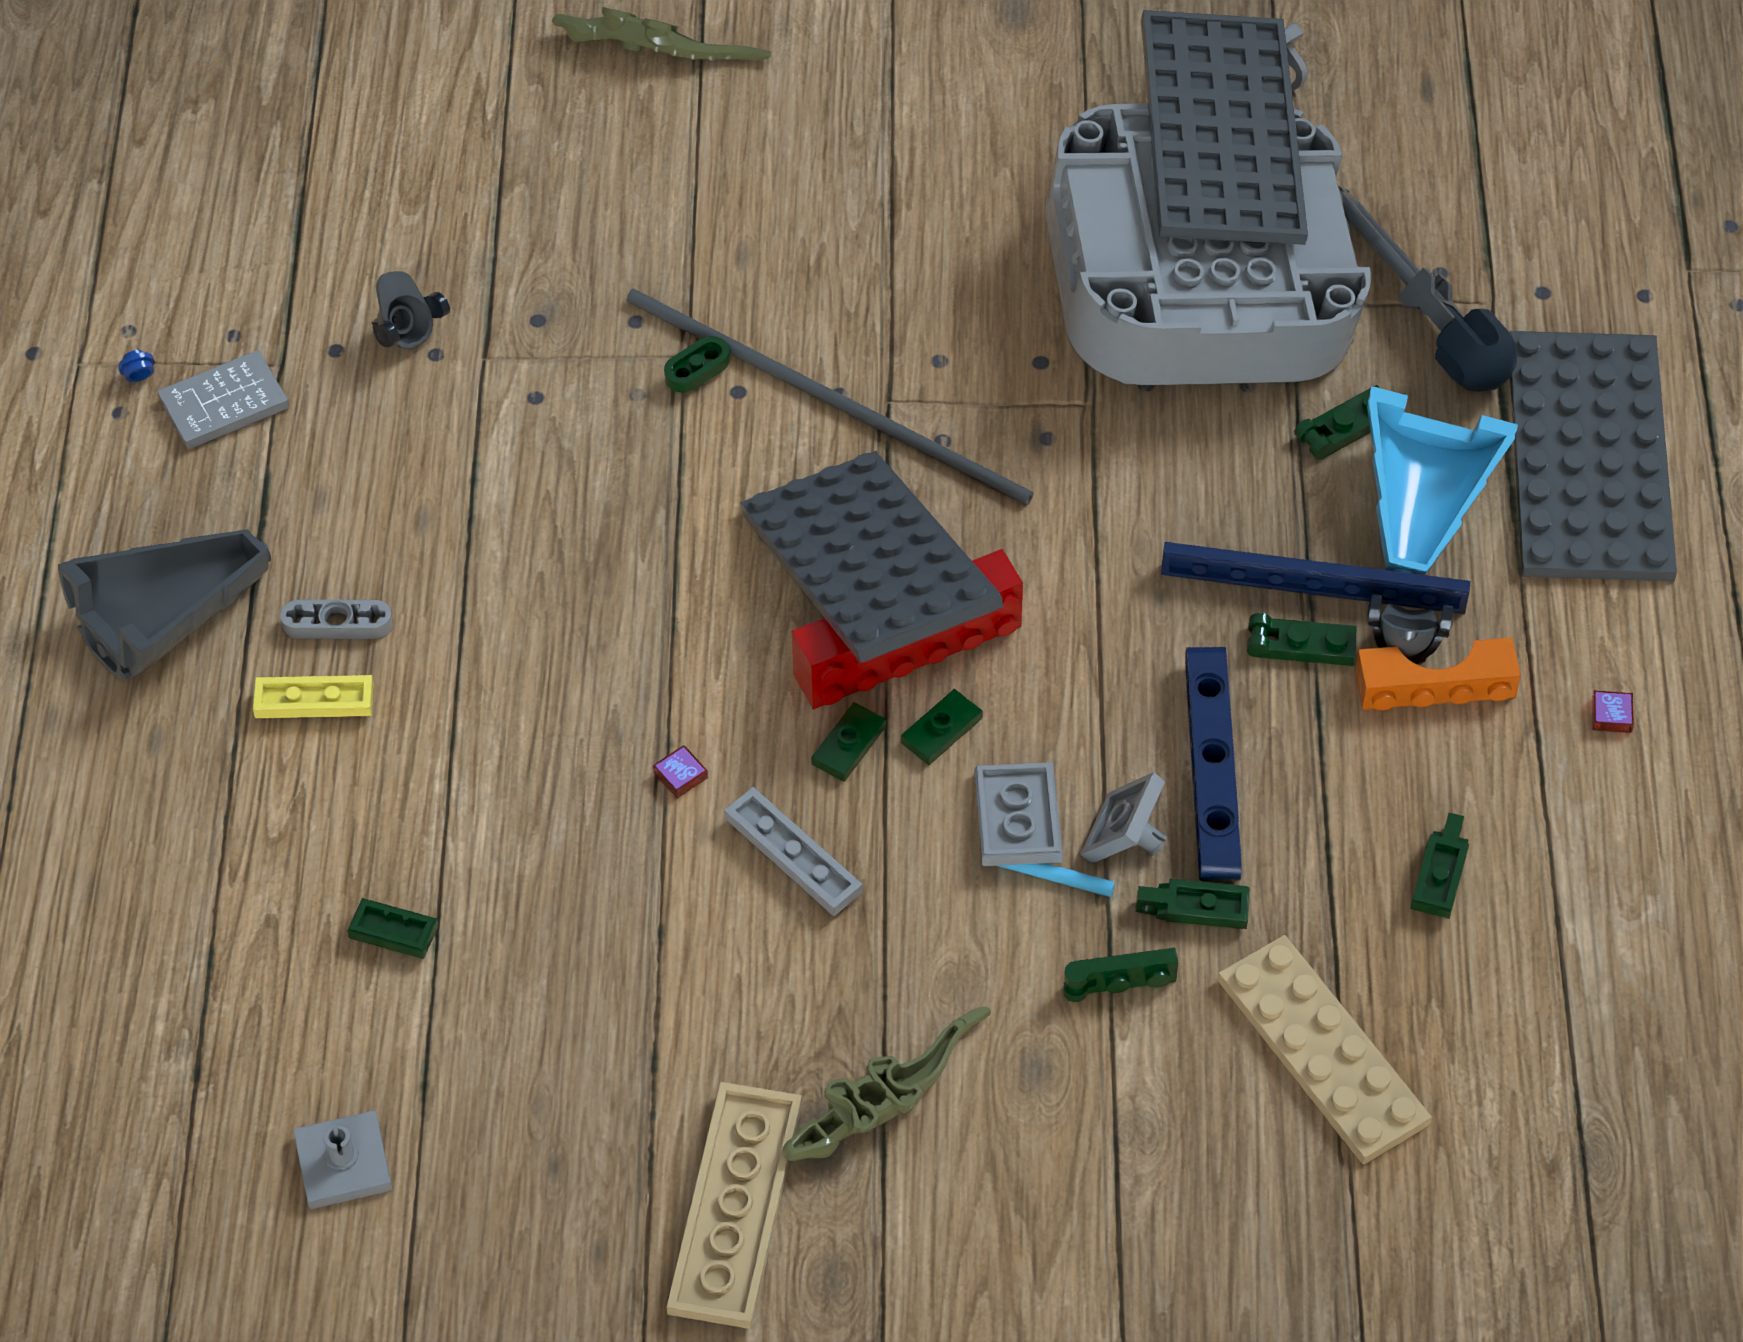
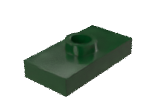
M954 688L901 735V744L926 764L930 765L983 718V711Z
M853 702L811 757L812 765L845 782L887 727V719Z
M362 898L347 933L350 939L424 959L439 924L437 918Z

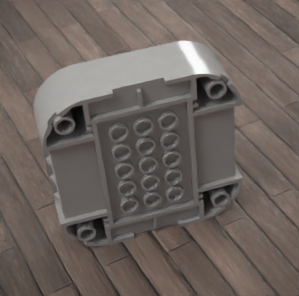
M1148 103L1098 106L1081 113L1078 116V121L1072 126H1066L1057 148L1045 202V217L1066 331L1072 346L1079 356L1100 373L1124 384L1137 385L1299 382L1318 378L1337 367L1345 358L1350 348L1370 288L1371 273L1370 267H1357V257L1351 242L1350 228L1345 217L1342 204L1343 199L1336 179L1343 155L1337 141L1327 128L1322 124L1315 127L1310 121L1302 118L1304 112L1294 108L1308 229L1306 244L1301 245L1159 236Z

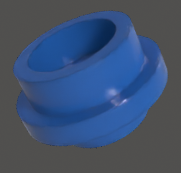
M134 350L123 356V360L118 364V369L127 381L138 382L150 377L154 373L153 365L155 360L151 353Z

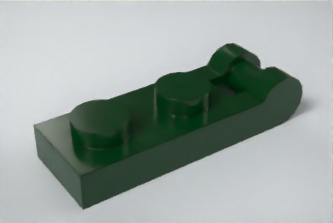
M1371 388L1312 420L1305 419L1301 421L1294 429V435L1302 443L1307 442L1310 446L1309 451L1317 460H1321L1371 433L1367 410Z
M1255 613L1249 617L1248 630L1252 635L1247 640V653L1253 657L1354 666L1357 626L1274 619L1264 613ZM1267 636L1278 637V641L1269 640Z
M1176 948L1070 962L1066 965L1064 971L1063 994L1068 1001L1080 1002L1090 993L1105 991L1120 993L1134 987L1149 986L1158 988L1170 982H1176L1178 970Z

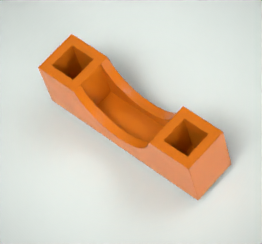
M1512 637L1474 640L1468 656L1459 664L1445 669L1421 667L1408 660L1397 646L1358 649L1355 667L1362 710H1388L1393 707L1403 706L1426 707L1431 704L1441 703L1465 704L1469 701L1479 700L1503 701L1508 698H1516L1521 678Z

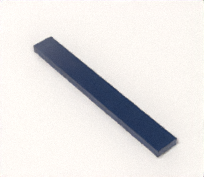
M1172 542L1164 543L1161 575L1366 602H1371L1372 594L1382 595V604L1392 603L1397 606L1442 611L1443 605L1453 606V613L1465 614L1471 582L1468 580Z

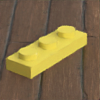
M372 675L256 677L253 702L255 718L372 716L373 677Z

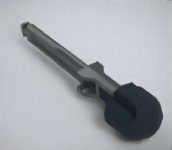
M1338 186L1343 199L1342 204L1345 216L1406 285L1398 296L1399 300L1405 307L1419 309L1441 331L1437 337L1440 346L1436 350L1435 359L1448 375L1466 390L1477 392L1496 390L1508 381L1517 365V346L1511 333L1489 309H1472L1464 316L1452 302V285L1440 274L1434 279L1429 269L1424 267L1419 270L1356 197L1349 194V190Z

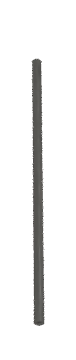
M631 289L628 293L627 302L700 339L708 336L719 337L727 342L731 355L1025 505L1031 502L1034 492L636 289Z

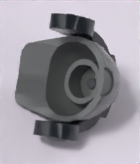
M387 272L381 275L377 281L376 292L379 311L377 318L371 323L376 340L384 347L396 345L403 349H413L412 347L426 341L432 333V318H442L450 313L449 303L442 293L433 292L423 297L411 276L405 272Z
M1372 594L1367 611L1368 626H1372L1374 640L1379 648L1397 646L1408 660L1419 664L1425 662L1426 658L1437 650L1443 637L1448 638L1453 625V606L1443 605L1439 624L1432 609L1407 610L1392 603L1387 605L1380 616L1382 595Z

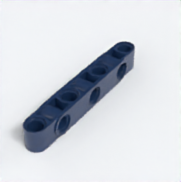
M1186 647L1185 674L1199 880L1240 881L1242 869L1226 647ZM1217 827V828H1221V829H1223V830L1218 831V830H1214V829H1212V828Z

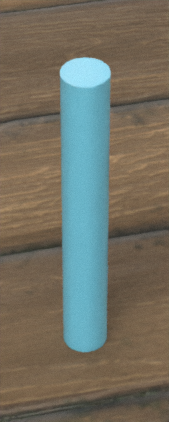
M1048 863L996 865L1107 897L1112 896L1115 882Z

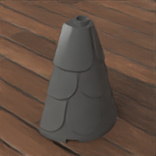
M247 529L183 538L179 542L136 547L126 551L74 558L58 564V572L68 608L76 607V617L81 621V625L77 628L96 659L111 674L121 679H128L139 675L145 669L152 666L190 633H195L217 611L222 612L228 608L268 570L271 554L267 545L263 541H259Z

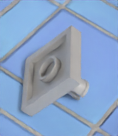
M1152 772L1109 792L1080 856L1093 864L1137 844L1146 850L1149 855L1154 856L1163 848L1165 844L1163 842L1167 840V836L1147 821L1165 780Z
M376 1110L293 1129L310 1210L393 1190Z

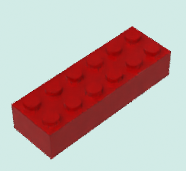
M1000 549L972 560L1001 594L1003 608L863 663L857 660L825 618L792 630L793 675L812 709L823 705H833L843 697L859 691H868L881 682L894 677H904L914 669L929 663H939L947 656L962 650H972L985 641L998 636L1010 635L1016 629L1021 628L1023 582L1004 550Z

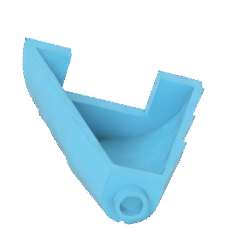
M1371 386L1367 410L1374 454L1372 465L1378 495L1376 514L1385 570L1426 575L1462 525V517L1487 484V478L1514 441L1518 424L1481 415L1474 430L1406 413L1404 410L1408 395Z

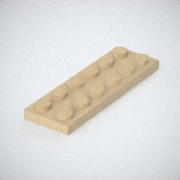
M1286 935L1281 936L1218 973L1220 985L1363 1165L1431 1125L1432 1116Z
M720 1082L666 1307L667 1315L752 1329L789 1165V1160L782 1153L784 1144L796 1134L802 1107V1095Z

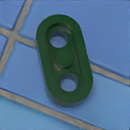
M715 336L704 337L670 358L664 366L666 385L676 392H689L725 370L730 363V351L727 342Z

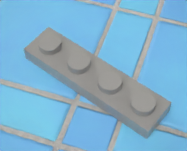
M754 787L724 810L725 819L833 916L863 893V884Z

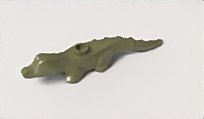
M606 7L602 8L603 17L586 19L556 14L552 18L555 26L566 29L569 37L573 41L580 43L618 39L622 41L621 48L641 53L643 46L651 48L656 52H666L672 56L688 57L694 60L741 59L742 61H748L749 59H757L762 61L771 57L770 51L753 47L701 43L678 33V26L647 18H636L634 14Z
M979 1007L954 1020L920 1057L903 1064H899L893 1056L872 1058L868 1062L866 1075L854 1082L847 1078L829 1082L824 1091L825 1098L829 1100V1111L821 1118H814L806 1122L795 1136L784 1144L782 1153L789 1161L806 1158H826L833 1154L842 1139L852 1134L869 1132L894 1118L899 1113H906L912 1110L924 1095V1092L942 1074L952 1050L960 1037L972 1026L990 1016V1008Z

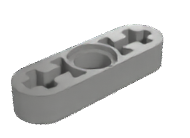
M293 600L285 604L280 612L284 632L289 637L295 639H380L387 636L393 628L391 609L385 602L380 600ZM336 613L347 616L346 621L340 625H330L326 622L329 616ZM315 615H318L320 624H315L317 622ZM354 615H359L357 617L358 624H355ZM297 616H304L301 618L300 623H293V621H296ZM373 616H380L377 623H370L373 620Z

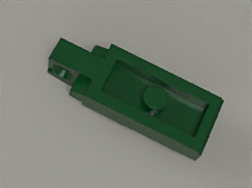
M1449 812L1444 832L1433 831V834H1430L1410 909L1450 919L1469 849V840L1460 838L1464 816Z
M1169 879V883H1160L1158 888L1139 886L1136 896V912L1156 915V919L1168 922L1247 929L1250 888L1240 885Z

